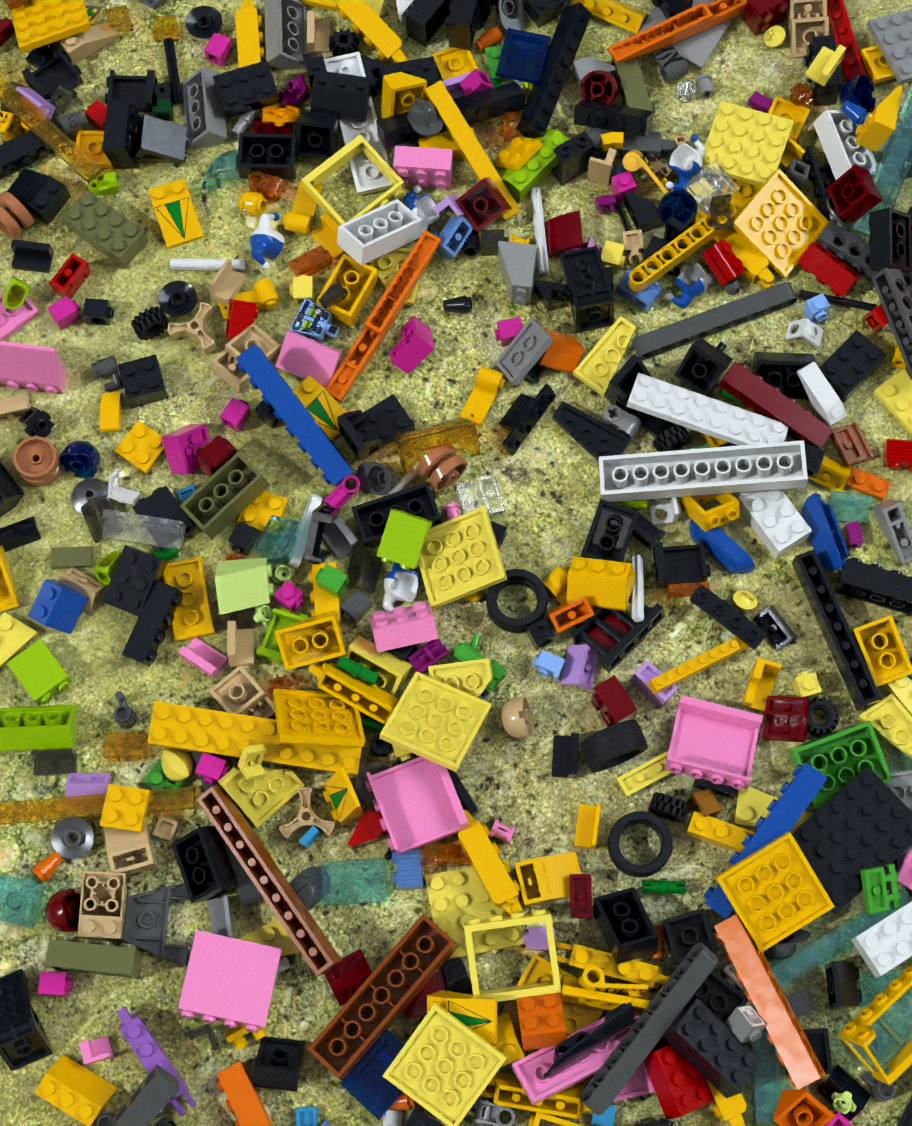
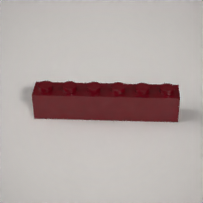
M735 361L718 384L719 387L759 415L787 425L789 427L787 434L797 441L804 440L806 444L822 448L833 431L827 422L817 419L810 410L803 409L797 405L794 399L780 393L777 387L767 384L761 376L750 372L742 363Z

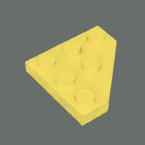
M399 247L368 262L369 266L378 269L379 280L385 289L388 288L412 249ZM421 278L405 305L414 307Z
M490 658L428 666L431 678L477 698L480 697L493 679Z
M234 767L218 783L258 828L298 793L297 790L305 786L291 769L263 768L266 772L264 777L247 780L239 767Z

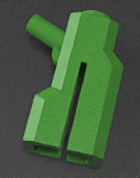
M474 634L470 645L466 641L463 644L458 643L452 650L454 653L453 659L457 662L484 659L478 649L482 636ZM491 660L493 679L484 690L487 695L497 687L495 684L499 685L507 676V670L495 660Z

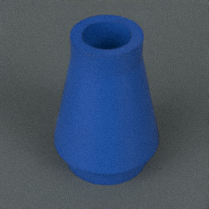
M846 100L840 108L854 125L863 124L868 115L867 109L849 100Z

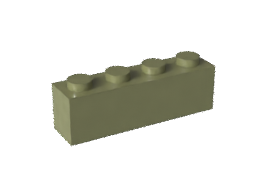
M612 57L611 65L616 69L615 78L624 106L654 111L655 114L654 103H651L649 99V87H646L644 83V71H641L639 67L641 65L640 58L636 57L616 63Z

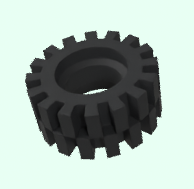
M157 306L155 308L150 307V310L145 309L143 313H138L139 316H135L134 320L131 321V326L140 340L154 339V336H160L159 333H164V329H168L169 323L162 308Z
M677 424L674 427H670L669 430L666 429L664 433H660L659 437H656L653 441V445L658 452L676 451L687 446V443L692 438L684 426Z
M815 697L813 700H809L807 731L811 732L810 735L814 736L815 734L817 737H821L831 733L838 725L837 723L840 719L838 715L840 713L839 710H836V704H831L832 701L830 699L826 701L825 697L821 699ZM815 710L824 711L827 715L826 723H815L812 719V712Z
M655 792L653 793L648 810L666 820L669 819L673 822L683 823L690 805L674 796L671 797L668 794Z

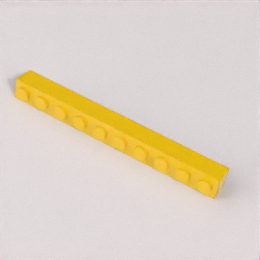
M735 637L651 679L648 686L653 694L656 695L749 648V646Z

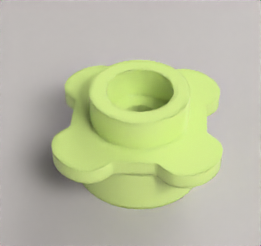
M278 564L272 579L275 583H285L287 580L292 583L291 578L295 574V569Z
M268 605L255 606L254 621L268 625L273 616L271 607Z
M844 1091V1093L834 1092L831 1095L832 1100H834L833 1107L840 1114H847L849 1111L854 1112L857 1106L853 1103L852 1094L849 1091Z

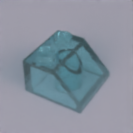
M272 515L253 550L261 557L267 558L268 562L281 565L300 531V523L295 520Z
M0 874V921L33 929L46 887L39 883Z

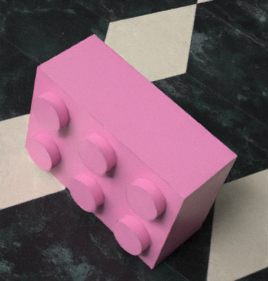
M395 145L393 169L404 181V187L420 185L421 188L451 189L453 150Z
M416 602L413 606H398L391 611H376L373 615H369L377 652L438 639L434 615L428 602Z

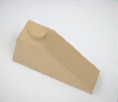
M109 22L91 26L92 29L59 40L63 53L66 52L73 65L119 37Z

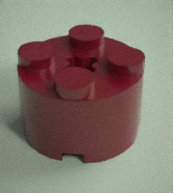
M216 436L205 448L197 452L198 467L210 478L238 450L227 439Z

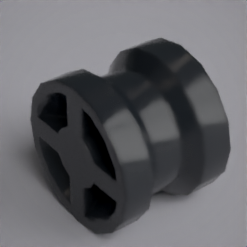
M376 734L370 741L371 750L375 756L385 757L391 752L392 745L380 739V734Z

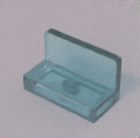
M832 491L828 498V504L831 505L837 522L851 523L858 521L859 525H867L868 512L872 505L873 496Z

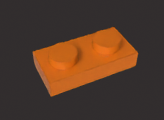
M853 467L845 487L883 502L891 481Z

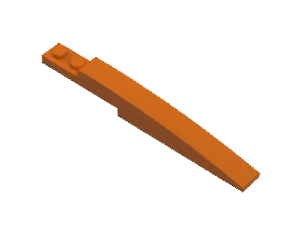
M715 0L707 5L702 2L608 47L607 50L616 63L645 55L697 35L741 15L746 7L747 0Z
M426 230L422 233L364 323L365 327L326 386L325 390L335 400L342 402L360 372H364L438 248L441 238Z

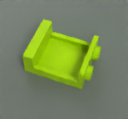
M396 508L391 509L376 556L381 557V561L388 564L393 562L399 563L400 568L411 571L412 568H417L427 532L431 528L433 521Z
M279 607V609L273 608L272 610L273 616L261 646L259 645L256 654L260 659L284 666L274 631L310 617L301 613L295 615L290 610Z
M41 639L7 662L9 668L38 706L48 703L54 694L58 691L66 690L69 687V683L72 682L71 678Z

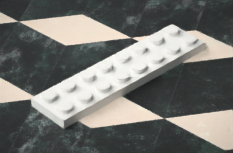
M360 52L324 59L327 72L366 77ZM370 98L366 123L338 119L344 145H347L361 134L389 165L385 147L378 138L377 117L372 98ZM362 152L349 161L358 196L393 187Z
M638 373L626 407L738 446L785 442L789 428L782 422Z

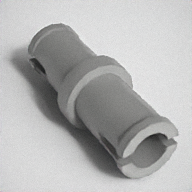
M260 109L241 114L238 117V122L230 131L231 135L239 139V133H244L247 128L251 127L252 121L260 112Z

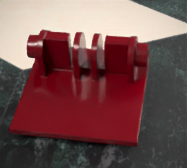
M361 949L341 958L342 962L325 974L340 1006L347 1003L372 974Z

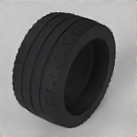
M510 569L505 571L508 580L489 587L486 598L487 611L492 621L500 629L511 633L527 632L528 626L544 618L548 605V595L543 582L534 573L523 569ZM520 584L533 590L537 598V606L534 612L525 618L519 619L510 618L501 613L497 605V597L499 592L506 586Z
M635 719L626 720L602 729L580 743L583 756L592 772H600L620 765L648 749L644 734Z
M636 811L622 816L613 825L608 837V853L612 862L621 872L629 876L648 877L659 872L665 866L672 853L673 842L668 826L661 818L650 812ZM644 824L654 829L658 834L661 842L660 853L651 863L636 865L627 861L621 854L619 847L620 836L631 825Z

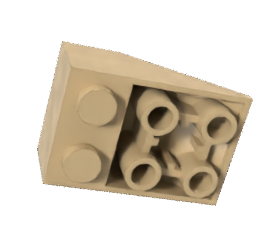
M146 818L143 833L103 827L111 872L126 873V876L158 867Z
M83 871L78 937L123 938L127 907L126 873Z

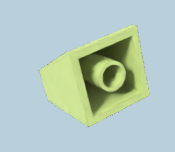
M267 558L218 561L215 583L219 615L270 603L271 596L274 595V584L270 583L269 577H272L271 564L268 565Z

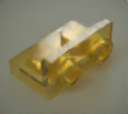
M147 732L105 733L102 756L108 762H120V759L139 762L141 758H147Z

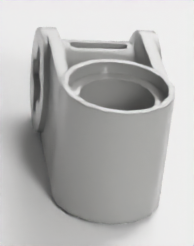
M616 405L608 406L602 418V423L631 439L642 424L638 417L629 414Z
M476 1100L478 1105L472 1122L489 1126H512L514 1124L516 1115L511 1108L496 1105L489 1101ZM503 1111H509L512 1115V1119L508 1124L500 1122L499 1116Z

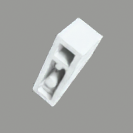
M811 362L797 371L819 420L832 425L847 416L840 398L815 362Z

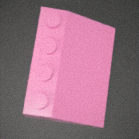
M0 341V385L11 389L26 388L32 392L42 390L49 394L64 392L68 371L56 348Z

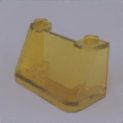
M456 417L403 430L394 437L395 450L403 474L413 472L412 466L416 460L421 461L419 452L458 443L460 451L468 450L471 457L481 455L477 429L474 422L466 417Z

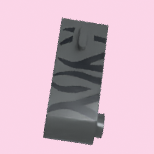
M673 45L650 52L659 64L660 74L665 83L668 84L688 74L689 64L687 60L681 57Z

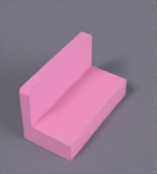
M196 637L193 638L187 648L182 646L178 652L181 658L215 679L228 661L227 657Z

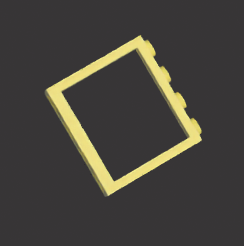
M361 134L301 179L303 189L338 225L344 224V220L315 190V187L360 152L373 163L393 187L350 220L391 202L394 198H399L405 191L404 181Z
M534 909L532 910L533 913L524 914V911L512 912L511 916L502 917V914H495L489 916V919L486 920L474 917V919H467L468 922H464L473 995L497 998V1002L521 997L562 993L550 911ZM545 922L553 981L479 991L471 932Z

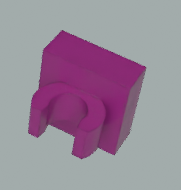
M614 194L593 197L594 205L599 206L598 211L600 214H604L603 208L605 206L609 207L610 213L614 212V207L611 204L616 202Z

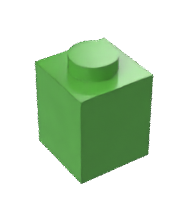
M328 564L325 565L324 569L320 568L315 577L319 588L337 598L340 597L349 582L348 575Z

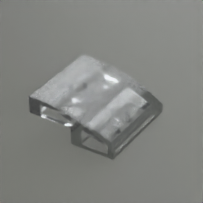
M716 160L702 169L683 187L706 215L723 204L740 189Z
M495 474L476 477L474 481L456 483L454 485L462 515L483 506L487 509L489 517L506 511Z

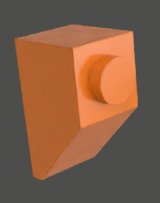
M586 596L565 602L547 611L557 633L595 615Z

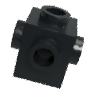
M33 406L18 420L25 427L24 431L30 437L39 436L44 438L50 434L51 428L54 426L50 421L51 416L44 410L40 411Z

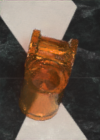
M254 171L248 176L250 191L261 193L264 198L270 201L278 202L286 185L283 179L259 171Z

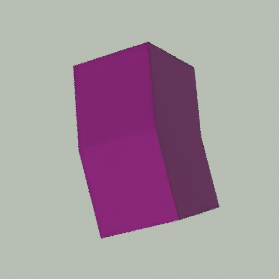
M756 91L749 98L748 105L754 110L768 113L773 99L765 97Z
M855 521L846 524L844 531L847 536V548H860L863 543L859 522Z

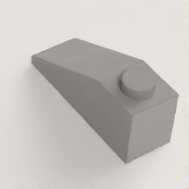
M888 499L873 506L878 524L900 564L903 565L912 561V533L900 501Z

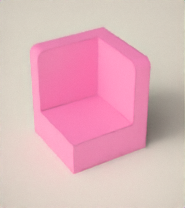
M108 1036L79 1043L84 1065H92L114 1058Z

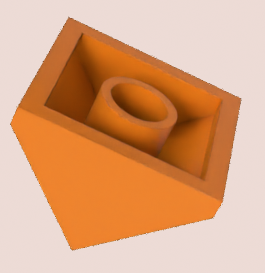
M544 328L554 341L539 358L538 365L572 374L585 348L573 336Z
M790 1089L782 1091L772 1118L779 1126H825L835 1117V1114L806 1089Z

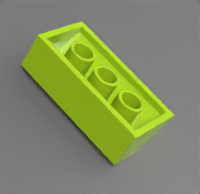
M547 129L544 137L535 138L539 139L543 146L518 171L502 168L498 172L510 194L519 202L531 192V188L536 187L551 172V168L559 164V159L553 150L569 140L560 131Z
M77 704L0 708V752L11 750L68 749L74 747L77 737Z

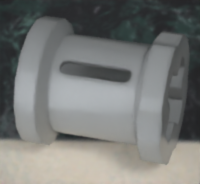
M702 74L695 79L696 85L699 86L700 92L698 95L701 99H708L715 95V89L711 85L712 77L710 74Z

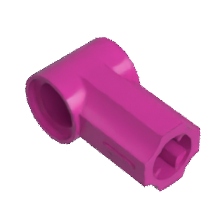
M354 475L346 476L324 502L330 507L340 509L359 489V479ZM353 480L356 483V488L353 490L347 489L345 482Z

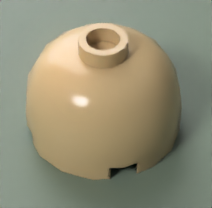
M524 696L516 697L507 701L502 707V715L498 716L499 725L504 727L511 737L527 738L533 736L534 724L533 722L530 723L532 711L528 699Z

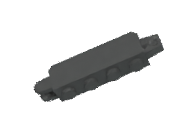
M589 128L586 131L595 144L594 158H606L608 150L603 151L601 147L600 135L616 131L599 128ZM650 131L646 136L624 133L623 148L615 149L617 150L615 160L623 159L628 151L636 149L642 152L648 161H656V158L660 161V157H670L677 145L675 141L662 139V135L658 131Z

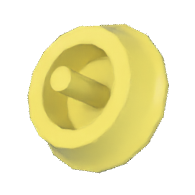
M772 26L764 33V43L769 47H778L783 44L786 33L783 27Z
M740 590L733 595L734 606L740 611L749 612L757 606V598L748 590Z

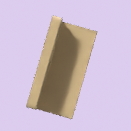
M307 11L308 53L316 51L330 53L328 46L331 36L330 19H316L315 11Z
M609 148L605 161L590 157L587 179L609 185L615 166L617 150Z
M230 259L224 262L210 282L211 300L228 306L230 299H234L247 280L246 274L232 270V261Z
M27 393L0 399V423L19 419L31 407Z
M73 567L61 574L59 580L60 583L88 597L84 610L88 612L92 611L95 599L104 592L106 587L103 583Z
M227 621V657L230 667L254 665L255 663L254 629L238 630L236 621Z

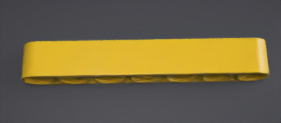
M729 202L721 204L634 268L629 275V289L636 293L643 291L731 226L736 214V207ZM678 246H684V247H686V248H685V249H681V248H679ZM663 257H670L671 260H666ZM648 268H655L656 271H651ZM634 279H640L641 282H635Z

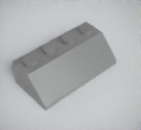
M264 0L265 52L268 65L279 70L305 69L302 55L308 53L307 5L300 0Z
M205 66L181 83L184 126L187 127L186 135L189 136L186 145L187 149L215 147L227 138L225 116L213 83V76L221 73Z

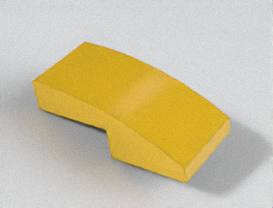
M121 391L102 393L100 404L101 432L120 431L123 418L121 413L123 395Z

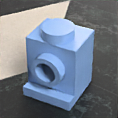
M822 293L806 300L802 312L806 318L818 324L829 318L827 313L830 304Z
M542 650L540 655L536 654L532 666L536 667L535 669L538 670L540 675L544 677L552 676L553 682H557L564 667L565 659Z

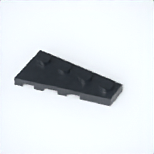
M564 401L561 402L552 417V420L598 462L600 456L622 455L631 441V438Z

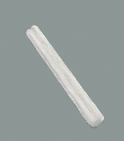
M533 187L530 194L537 245L538 270L540 275H547L549 273L541 189Z

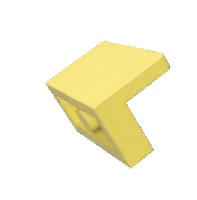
M839 44L835 52L825 46L822 47L806 71L805 76L825 86L843 59L846 47Z

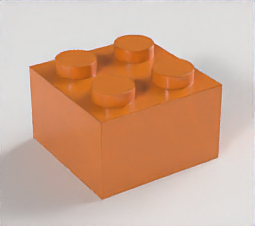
M560 992L516 998L523 1051L556 1047L567 1039Z

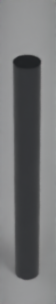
M800 290L799 297L811 299L820 293ZM824 294L828 303L867 311H872L877 307V304Z

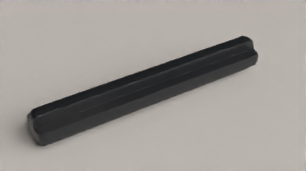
M165 38L163 42L172 100L174 104H181L183 102L174 42L172 38Z

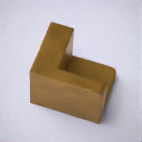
M710 788L693 793L686 802L690 805L689 811L699 808L704 817L716 818L722 811Z

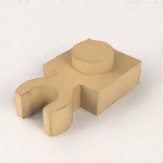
M642 230L623 231L624 252H630L628 264L632 265V257H637L639 264H641L643 256L639 250L644 249Z

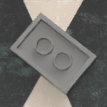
M531 317L495 364L512 384L518 386L554 340Z

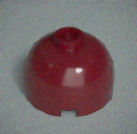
M596 70L589 72L580 83V95L584 100L611 104L618 95L617 80L607 71Z
M76 889L56 892L49 898L46 905L45 917L50 926L59 932L78 931L81 894H76Z

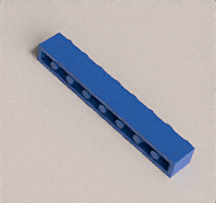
M253 344L236 358L239 362L236 364L243 374L247 372L251 378L249 380L251 385L255 389L259 388L263 393L261 398L264 402L274 407V415L280 422L283 420L287 424L285 429L291 437H297L300 441L298 446L304 453L308 452L312 457L310 461L316 469L320 467L324 473L322 477L327 484L330 485L332 483L333 486H336L346 476L353 473V468L257 344Z
M808 763L798 764L792 772L794 777L791 782L786 781L779 790L782 794L778 800L773 799L766 808L769 810L764 818L761 816L755 823L754 827L757 829L752 835L748 833L741 844L744 847L739 853L735 851L731 856L729 867L787 831H790L828 778ZM718 882L714 888L710 886L703 895L706 898L704 903L727 919L733 907Z

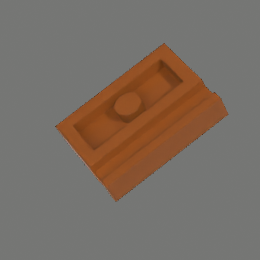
M857 422L833 429L830 436L846 468L872 459L873 454Z

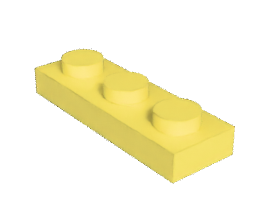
M668 751L616 778L626 798L672 774L669 770L664 769Z

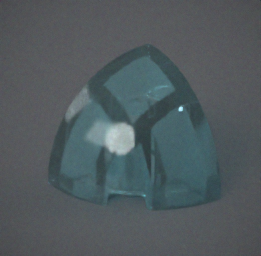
M238 149L222 153L210 163L203 177L202 189H221V177H237Z

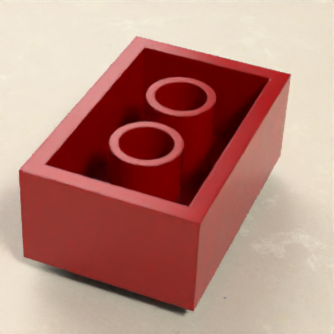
M670 1043L651 1050L643 1061L667 1120L681 1117L714 1101L706 1078Z

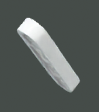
M312 493L307 502L287 561V565L298 568L302 561L312 512L321 505V496Z

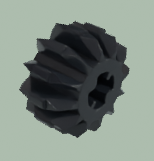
M340 28V32L334 31L333 36H330L328 46L329 50L332 51L333 57L359 52L360 41L355 31L350 32L349 28L343 31Z

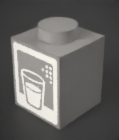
M751 1005L736 1007L725 1022L741 1043L758 1040L762 1036L761 1032L766 1027V1023Z

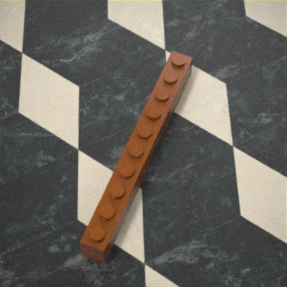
M222 786L210 787L197 798V801L316 976L328 973L342 962V959Z

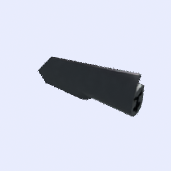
M630 1002L628 1004H621L606 1013L604 1023L591 1033L581 1031L559 1043L554 1051V1063L544 1074V1077L552 1078L586 1058L592 1050L634 1025L633 1005Z

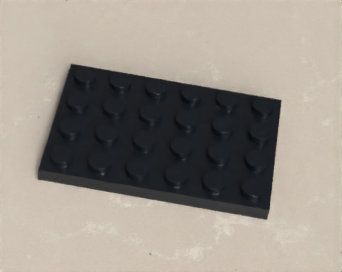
M869 766L792 833V836L835 907L831 911L835 915L863 890L860 870L876 866H882L885 870L886 864L893 863L912 845V811Z

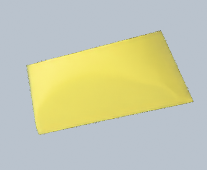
M164 749L162 751L161 764L166 777L176 782L189 778L194 768L191 756L178 749Z

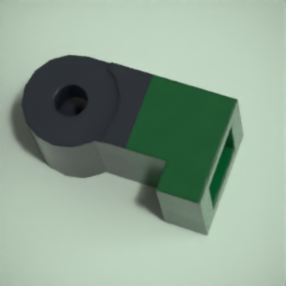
M160 83L154 88L157 106L152 107L153 116L165 121H174L173 100L170 88L167 84Z

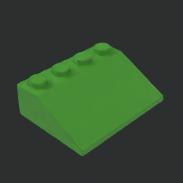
M861 721L787 749L794 769L798 764L808 763L828 778L810 802L814 810L826 804L867 766L884 783L893 781L871 721Z

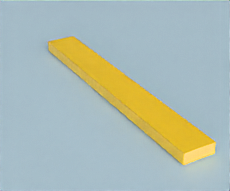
M440 80L424 90L425 94L434 104L436 112L477 179L481 181L484 177H490L512 207L510 211L501 217L502 220L506 221L519 213L521 210L442 81Z

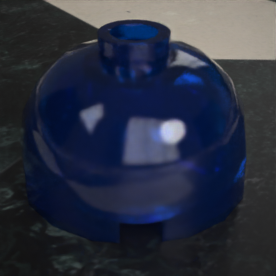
M858 75L848 79L841 87L839 97L841 105L846 100H849L867 109V112L872 111L876 101L875 97L872 98L871 93L874 91V87L865 75Z
M674 189L665 193L658 205L659 215L665 224L671 215L684 224L692 214L695 216L697 214V203L694 197L682 189Z
M80 440L68 444L63 449L59 458V463L66 472L70 470L75 473V477L82 479L93 478L101 462L100 453L96 447L88 441Z

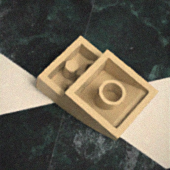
M790 0L787 17L792 58L804 57L807 54L806 47L810 44L811 37L829 35L827 0Z
M254 323L225 345V350L211 360V370L238 393L250 383L249 380L251 378L247 372L244 374L236 365L239 363L236 358L253 344H257L271 361L281 347Z
M238 666L209 690V693L225 712L276 720L274 703L242 666Z

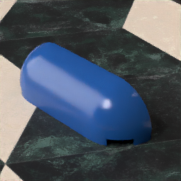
M814 493L806 499L803 505L802 518L812 530L809 539L822 567L827 570H838L843 568L846 558L849 557L848 550L831 505H826L820 499L821 495Z
M691 519L689 524L691 539L696 544H698V540H703V545L707 546L708 555L725 570L732 574H748L755 569V564L748 553L722 530L715 527L704 531Z

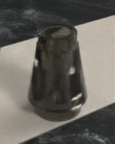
M337 282L336 284L333 283L318 301L326 309L344 300V297L348 294L342 285Z

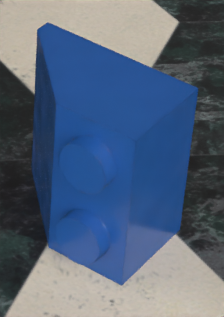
M55 579L44 580L28 617L47 627L72 634L88 597Z

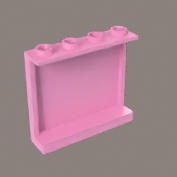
M681 695L664 769L674 774L681 773L689 775L694 779H705L714 784L732 786L737 790H747L751 782L750 775L763 716Z
M418 757L371 776L369 772L366 773L368 780L365 781L369 793H374L376 798L372 800L376 812L380 811L383 818L379 819L383 831L388 830L390 838L387 839L390 850H395L397 856L469 828L468 820L447 768L423 757Z
M196 930L176 1012L181 1013L180 1016L193 1019L194 1016L202 1017L204 1022L215 1023V1021H221L227 1027L237 1028V1025L246 1027L245 1030L258 1033L259 1030L265 1028L282 949Z

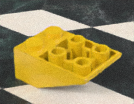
M576 852L538 857L514 863L524 908L569 898V874H581Z

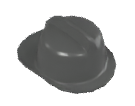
M497 0L495 9L504 29L514 34L523 30L525 26L523 0Z
M416 97V102L411 104L410 111L407 114V119L411 126L421 135L431 136L439 133L442 130L443 122L436 112L434 104L431 101L421 100L420 97Z
M364 462L358 467L356 477L360 481L359 488L368 494L385 495L400 480L399 477H396L392 467L382 463Z
M314 866L303 870L289 884L309 911L329 892L331 880L327 871Z
M802 929L795 931L765 950L766 958L786 959L792 956L796 950L797 943L808 940L810 933Z

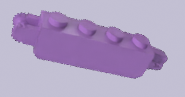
M125 1007L117 1012L122 1020V1023L119 1025L121 1029L119 1030L147 1072L150 1073L157 1064L178 1079L179 1092L168 1103H172L178 1114L182 1117L186 1113L183 1106L177 1100L181 1096L185 1097L187 1103L192 1108L197 1106V1103L189 1093L190 1088L145 1021L138 1017L136 1013L131 1016Z

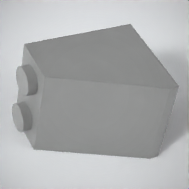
M498 241V264L511 302L519 305L531 304L537 245Z

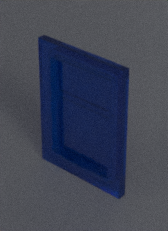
M508 28L495 76L539 85L551 36Z
M388 1029L340 1083L351 1096H354L378 1120L384 1116L403 1093V1091L383 1077L387 1068L404 1046Z

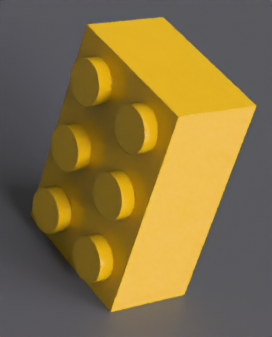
M343 254L317 298V305L332 314V318L353 326L379 280L378 269L367 264L361 266L352 257Z

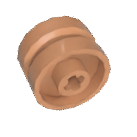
M4 191L0 195V230L11 240H16L22 235L21 228L29 229L35 221L18 199L8 191Z
M39 436L29 437L21 441L15 448L13 463L19 474L28 484L37 487L48 486L60 476L63 468L62 459L53 443L48 439Z
M450 442L441 443L433 448L420 461L416 469L423 479H429L428 484L435 492H440L452 485L468 466L467 461L461 455H456L457 451Z

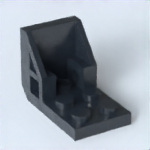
M593 246L560 253L559 259L569 286V299L576 333L613 325L614 297L598 247Z
M633 354L609 381L606 398L611 405H616L629 414L638 417L642 422L640 427L656 438L659 437L660 433H664L666 429L668 430L673 423L626 407L638 373L652 377L642 360Z
M394 394L363 413L361 410L343 413L337 417V429L359 461L368 458L415 428V424Z
M23 969L0 978V1056L10 1070L14 1071L53 1054L39 1016L32 1007L26 975Z

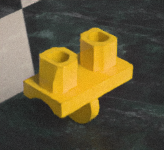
M237 1025V1028H232L225 1032L228 1043L232 1042L237 1050L248 1045L244 1035L250 1032L245 1030L246 1027ZM265 1029L259 1030L258 1033L252 1032L255 1040L266 1036Z

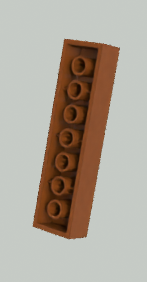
M423 913L307 1050L338 1079L345 1081L460 945Z

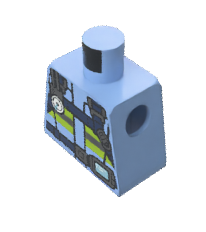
M306 298L290 327L291 331L307 338H312L319 343L323 342L326 335L336 338L339 333V327L332 325V314Z

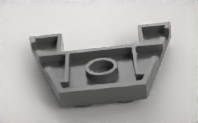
M185 884L172 885L167 888L129 896L127 898L123 941L186 966L188 946L166 944L170 900L190 901Z

